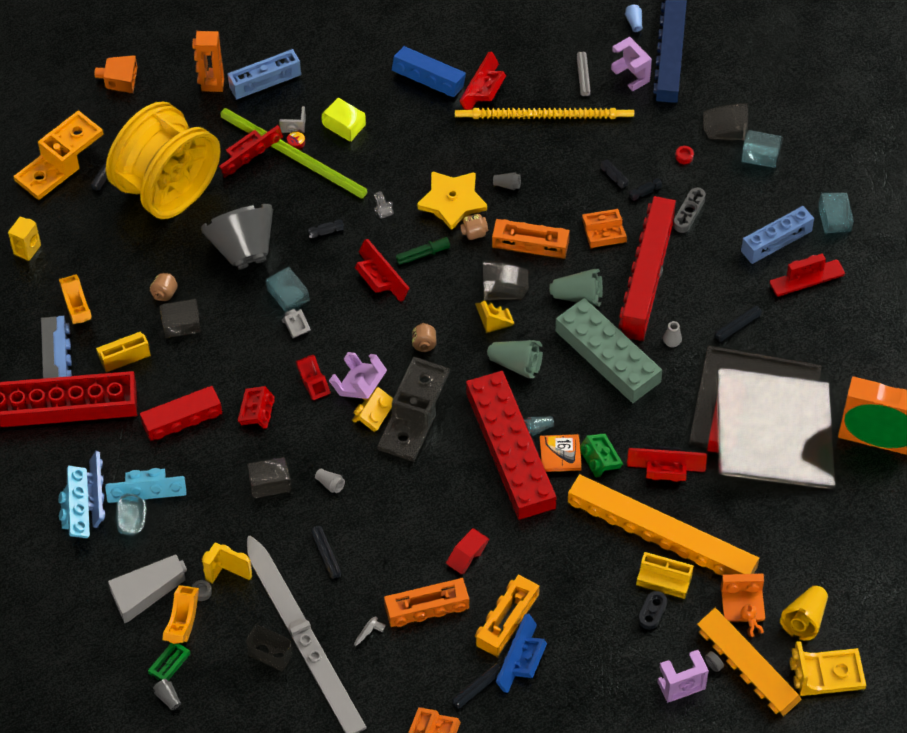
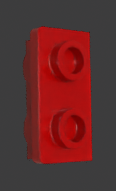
M266 386L245 389L238 422L241 425L258 423L263 429L268 427L274 404V395Z

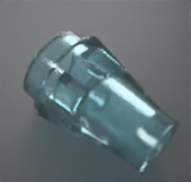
M551 416L528 417L524 420L532 436L554 426Z

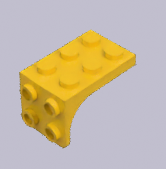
M797 641L795 648H792L790 667L791 670L795 671L794 687L799 690L800 696L862 690L866 688L858 648L807 653L803 651L801 641Z

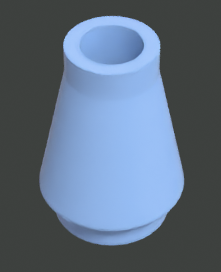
M638 5L628 6L625 16L633 32H639L643 29L642 9Z

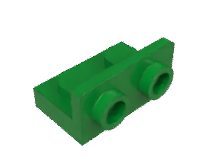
M606 434L588 435L580 445V452L596 478L600 477L605 470L620 469L623 465Z

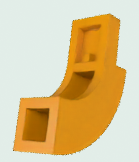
M77 274L59 279L72 323H83L90 320L92 317L86 303Z
M178 586L174 593L171 618L163 632V640L173 644L188 641L195 619L199 588Z

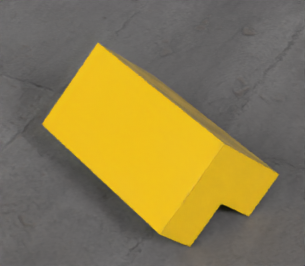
M141 331L96 348L105 372L151 356L148 341Z
M644 552L636 585L685 599L692 578L693 565Z

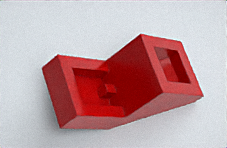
M315 355L295 361L301 379L312 400L331 393L325 375L320 372Z
M472 528L455 546L446 564L460 574H465L473 558L482 554L489 538Z

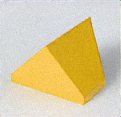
M486 301L475 303L486 333L514 325L509 309L502 310L501 306L495 308L492 303L487 305Z

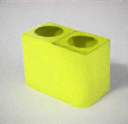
M337 98L322 113V124L346 140L352 141L366 125V118L364 112Z

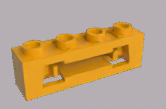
M520 575L515 580L509 582L506 589L507 592L504 596L501 595L496 603L497 607L494 611L489 612L485 625L483 627L480 626L475 634L476 646L496 657L500 655L523 620L524 615L527 614L539 596V585ZM515 598L514 603H516L517 606L515 607V609L503 625V631L501 633V628H499L498 626L500 625V623L512 607V601Z

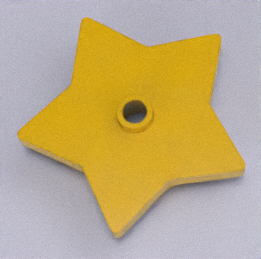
M436 172L431 173V191L417 203L419 210L434 213L450 229H453L470 214L487 211V204L475 192V173L452 178Z

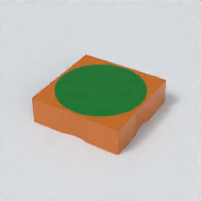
M852 376L838 438L907 455V390L889 387L878 382Z

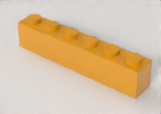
M716 608L698 623L701 629L699 631L700 635L706 641L710 639L714 643L712 647L720 656L723 653L728 658L726 662L734 670L738 668L742 672L740 677L747 684L752 683L756 687L754 689L755 693L761 699L765 697L770 702L768 706L775 714L780 712L784 717L802 700L799 694Z

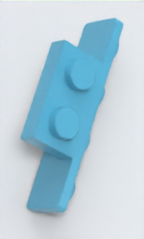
M68 466L67 485L63 492H60L58 499L59 503H61L59 520L62 521V529H69L70 536L88 538L90 532L87 469Z
M152 468L147 471L132 470L126 472L125 482L108 483L105 486L108 503L186 495L185 477L166 478L165 469Z

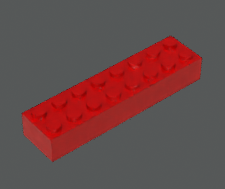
M654 196L653 202L648 204V215L644 219V230L640 234V245L637 247L635 255L636 261L632 265V277H629L628 292L625 293L624 297L625 304L620 312L619 329H622V333L627 338L644 341L660 278V269L663 266L674 222L676 200Z
M134 371L0 382V427L137 416Z
M499 371L466 381L467 397L518 520L556 509V494L504 372Z

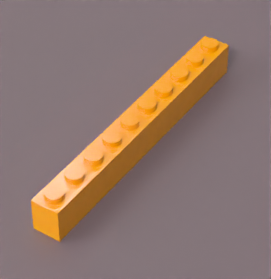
M580 474L568 492V503L573 507L588 511L592 516L605 519L609 524L620 526L629 533H635L648 542L652 541L665 550H671L682 558H688L696 562L701 567L714 570L718 575L754 574L758 567L759 557Z

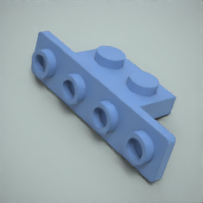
M95 451L89 461L90 473L87 472L88 510L92 511V525L97 528L101 521H104L105 510H103L102 506L104 501V493H102L103 476H101L103 462L100 459V452Z

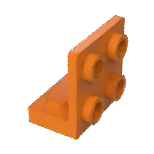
M732 574L722 576L723 614L729 622H748L741 616V609L747 604L753 605L756 608V621H765L762 593L764 574Z

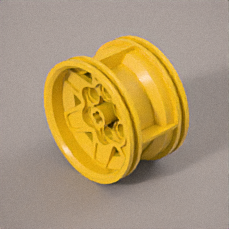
M156 102L137 112L120 130L108 153L106 175L109 182L122 192L140 194L143 207L156 218H172L182 213L195 202L209 185L219 163L220 143L213 134L204 128H189L183 113L170 103Z

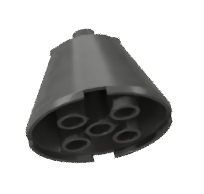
M261 204L262 208L256 209L252 205L227 212L211 219L212 223L210 225L203 224L201 231L233 266H238V269L246 268L249 266L248 263L254 261L261 263L267 260L266 256L268 255L273 215L272 205Z

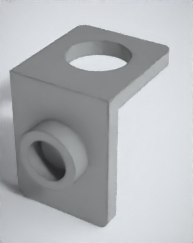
M302 106L301 120H279L282 133H305L306 114L304 106Z

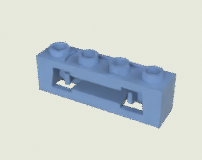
M291 49L228 73L229 88L237 100L301 75L300 60L294 50ZM285 58L283 64L280 61H278ZM244 74V78L239 79L238 75Z
M802 206L744 237L741 252L753 264L812 232L814 217Z

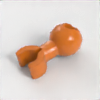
M747 604L742 607L741 616L748 621L749 637H754V627L761 634L764 633V630L760 625H757L755 619L757 614L756 608L753 605Z

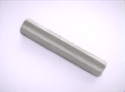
M578 52L577 64L580 93L582 96H589L590 83L587 55L585 52Z

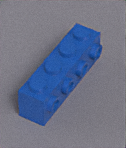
M403 46L393 58L392 71L445 93L448 96L455 97L464 87L465 72Z

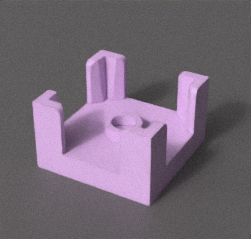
M628 37L613 46L614 53L623 50V57L612 63L611 70L615 74H619L629 69L638 78L628 84V87L634 91L650 82L652 59L631 37Z
M347 353L344 361L351 370L342 383L336 374H333L329 380L340 396L364 399L370 397L387 371L377 355L370 354L369 357L372 364L362 363L355 353Z
M699 650L689 654L694 664L693 667L676 674L669 660L660 663V670L664 678L659 677L658 684L667 703L706 689L709 670Z

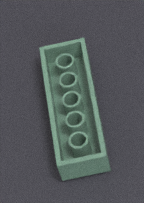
M585 298L556 318L555 331L632 403L661 383L662 369Z

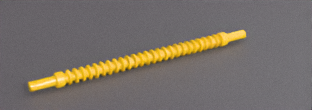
M473 108V110H455V117H473V119H479V117H482V119L484 117H487V119L489 117H492V119L494 117H497V119L500 117L502 119L505 117L508 119L510 117L513 119L515 117H518V119L520 117H523V119L525 117H528V119L530 117H533V119L535 117H538V119L540 117H543V119L546 117L549 119L551 117L554 119L556 117L559 119L561 117H564V119L566 117H569V119L571 117H574V119L576 117H579V119L581 117H584V119L587 117L590 119L592 117L595 119L597 117L600 119L605 117L607 119L609 117L610 119H616V117H634V110H616V108H610L609 110L607 108L605 110H602V108L599 110L597 108L594 110L592 108H589V110L586 108L584 110L581 108L579 110H576V108L574 110H571V108L569 110H566V108L564 110H561V108L559 110H556V108L553 110L551 108L548 110L545 108L543 110L540 108L538 110H535V108L533 110H530V108L528 110H525V108L523 110H520V108L518 110H515V108L512 110L509 108L507 110L504 108L502 110L499 108L497 110H494V108L492 110H489V108L484 110L482 108V110H479V108Z

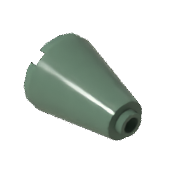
M592 269L554 279L553 283H550V294L556 299L576 303L585 298L593 306H600L601 302H598V298L602 297L603 294L602 277L597 275L600 270Z
M536 340L494 342L488 347L487 355L490 361L527 378H534L533 374L538 373L542 362L543 352H539V347H542V344Z

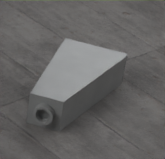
M173 555L108 581L110 591L124 623L132 620L185 581L184 572L187 569L183 560L179 561L177 555Z

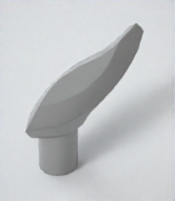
M377 617L371 618L357 637L354 646L363 641L373 629L383 632L386 625L378 622Z

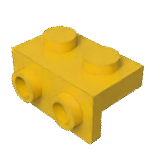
M376 387L370 397L364 399L362 405H358L354 410L355 416L352 421L356 423L360 420L375 432L379 429L396 400L379 387Z

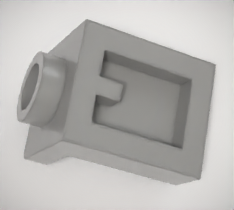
M293 309L285 313L282 322L286 323L292 339L311 330L302 310L296 311Z

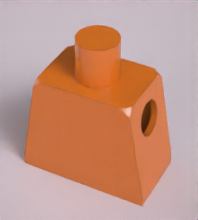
M136 56L108 58L105 68H95V78H104L107 89L133 93L137 73Z

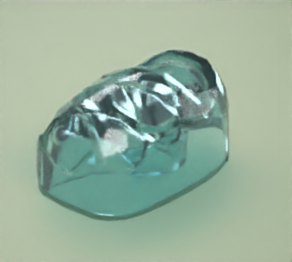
M127 493L119 498L116 507V524L119 533L136 535L142 530L146 515V503L139 496Z

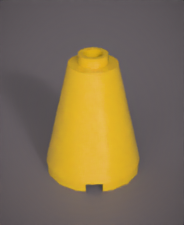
M811 586L783 610L780 623L789 635L793 636L795 634L800 637L799 640L803 641L812 640L816 637L828 599L825 589L820 586Z

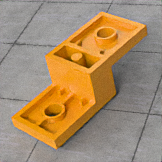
M78 110L38 141L41 155L14 175V180L36 199L40 200L80 169L77 155L104 134L103 129ZM75 131H82L78 135L73 134ZM37 176H44L41 180L35 179Z

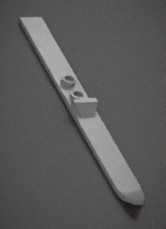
M248 536L247 554L251 565L344 732L359 733L365 730L366 726L269 553L256 539Z

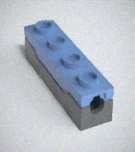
M64 316L41 318L43 379L72 376L71 370H68V366H71V355L68 354V350H71L70 338L67 339V334H70L69 323L65 322Z

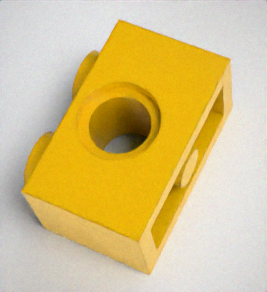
M20 216L8 234L13 254L30 261L41 246L36 223L31 219H25Z

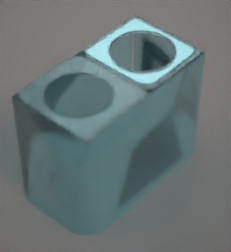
M752 130L747 131L741 162L776 168L782 147V136Z
M821 193L819 212L824 232H851L854 219L847 193Z
M290 267L266 279L267 290L285 313L310 301L308 290Z

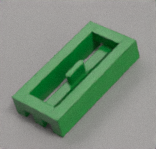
M170 643L148 670L149 675L155 676L157 680H169L188 658L190 650L179 643ZM177 648V651L172 655V657H170L167 660L166 664L162 667V669L159 672H157L158 668L164 663V661L169 657V655L174 651V649Z

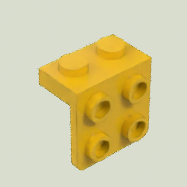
M214 543L210 551H206L203 555L202 562L205 580L212 584L222 568L248 580L252 578L249 557L244 553H237L231 550L227 545Z

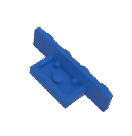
M525 614L520 622L519 629L505 657L504 664L497 675L496 683L506 693L509 692L515 676L533 678L547 645L544 639L532 638L537 624L530 614Z

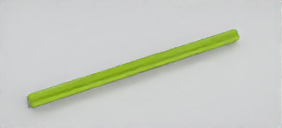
M224 108L220 113L221 118L247 133H251L253 130H256L260 136L267 133V131L227 108ZM281 139L271 145V147L356 196L364 198L367 195V189Z

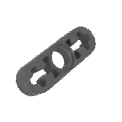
M693 188L688 193L674 218V229L677 232L684 233L690 229L705 202L706 193L703 189ZM697 195L700 196V197H698V198L696 199V203H695V202H694V197H696ZM691 207L695 211L688 213L685 211V208ZM686 218L685 223L680 225L679 223H682L683 219Z

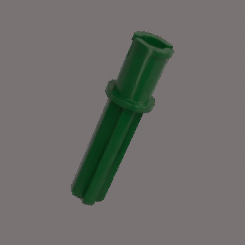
M444 237L434 242L428 241L426 245L397 254L396 261L399 265L430 254L435 255L436 252L450 248L449 240L447 237Z

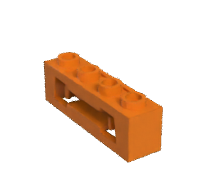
M197 31L196 38H193V49H196L194 51V60L198 61L196 62L198 84H201L202 91L223 92L224 71L219 32ZM212 51L213 68H209V71H207V56H211Z
M496 219L492 236V248L563 259L566 257L569 243V230L546 227L544 225H533L525 222H514L506 219ZM504 240L510 241V243L515 242V245L506 244L503 242ZM545 247L549 249L556 248L557 251L545 250Z
M460 578L385 596L384 604L390 627H401L414 621L422 622L427 618L442 617L447 613L463 612L469 608V596L464 580ZM408 597H409V599L401 600V601H397V602H396V600H400V599H404V598H408Z

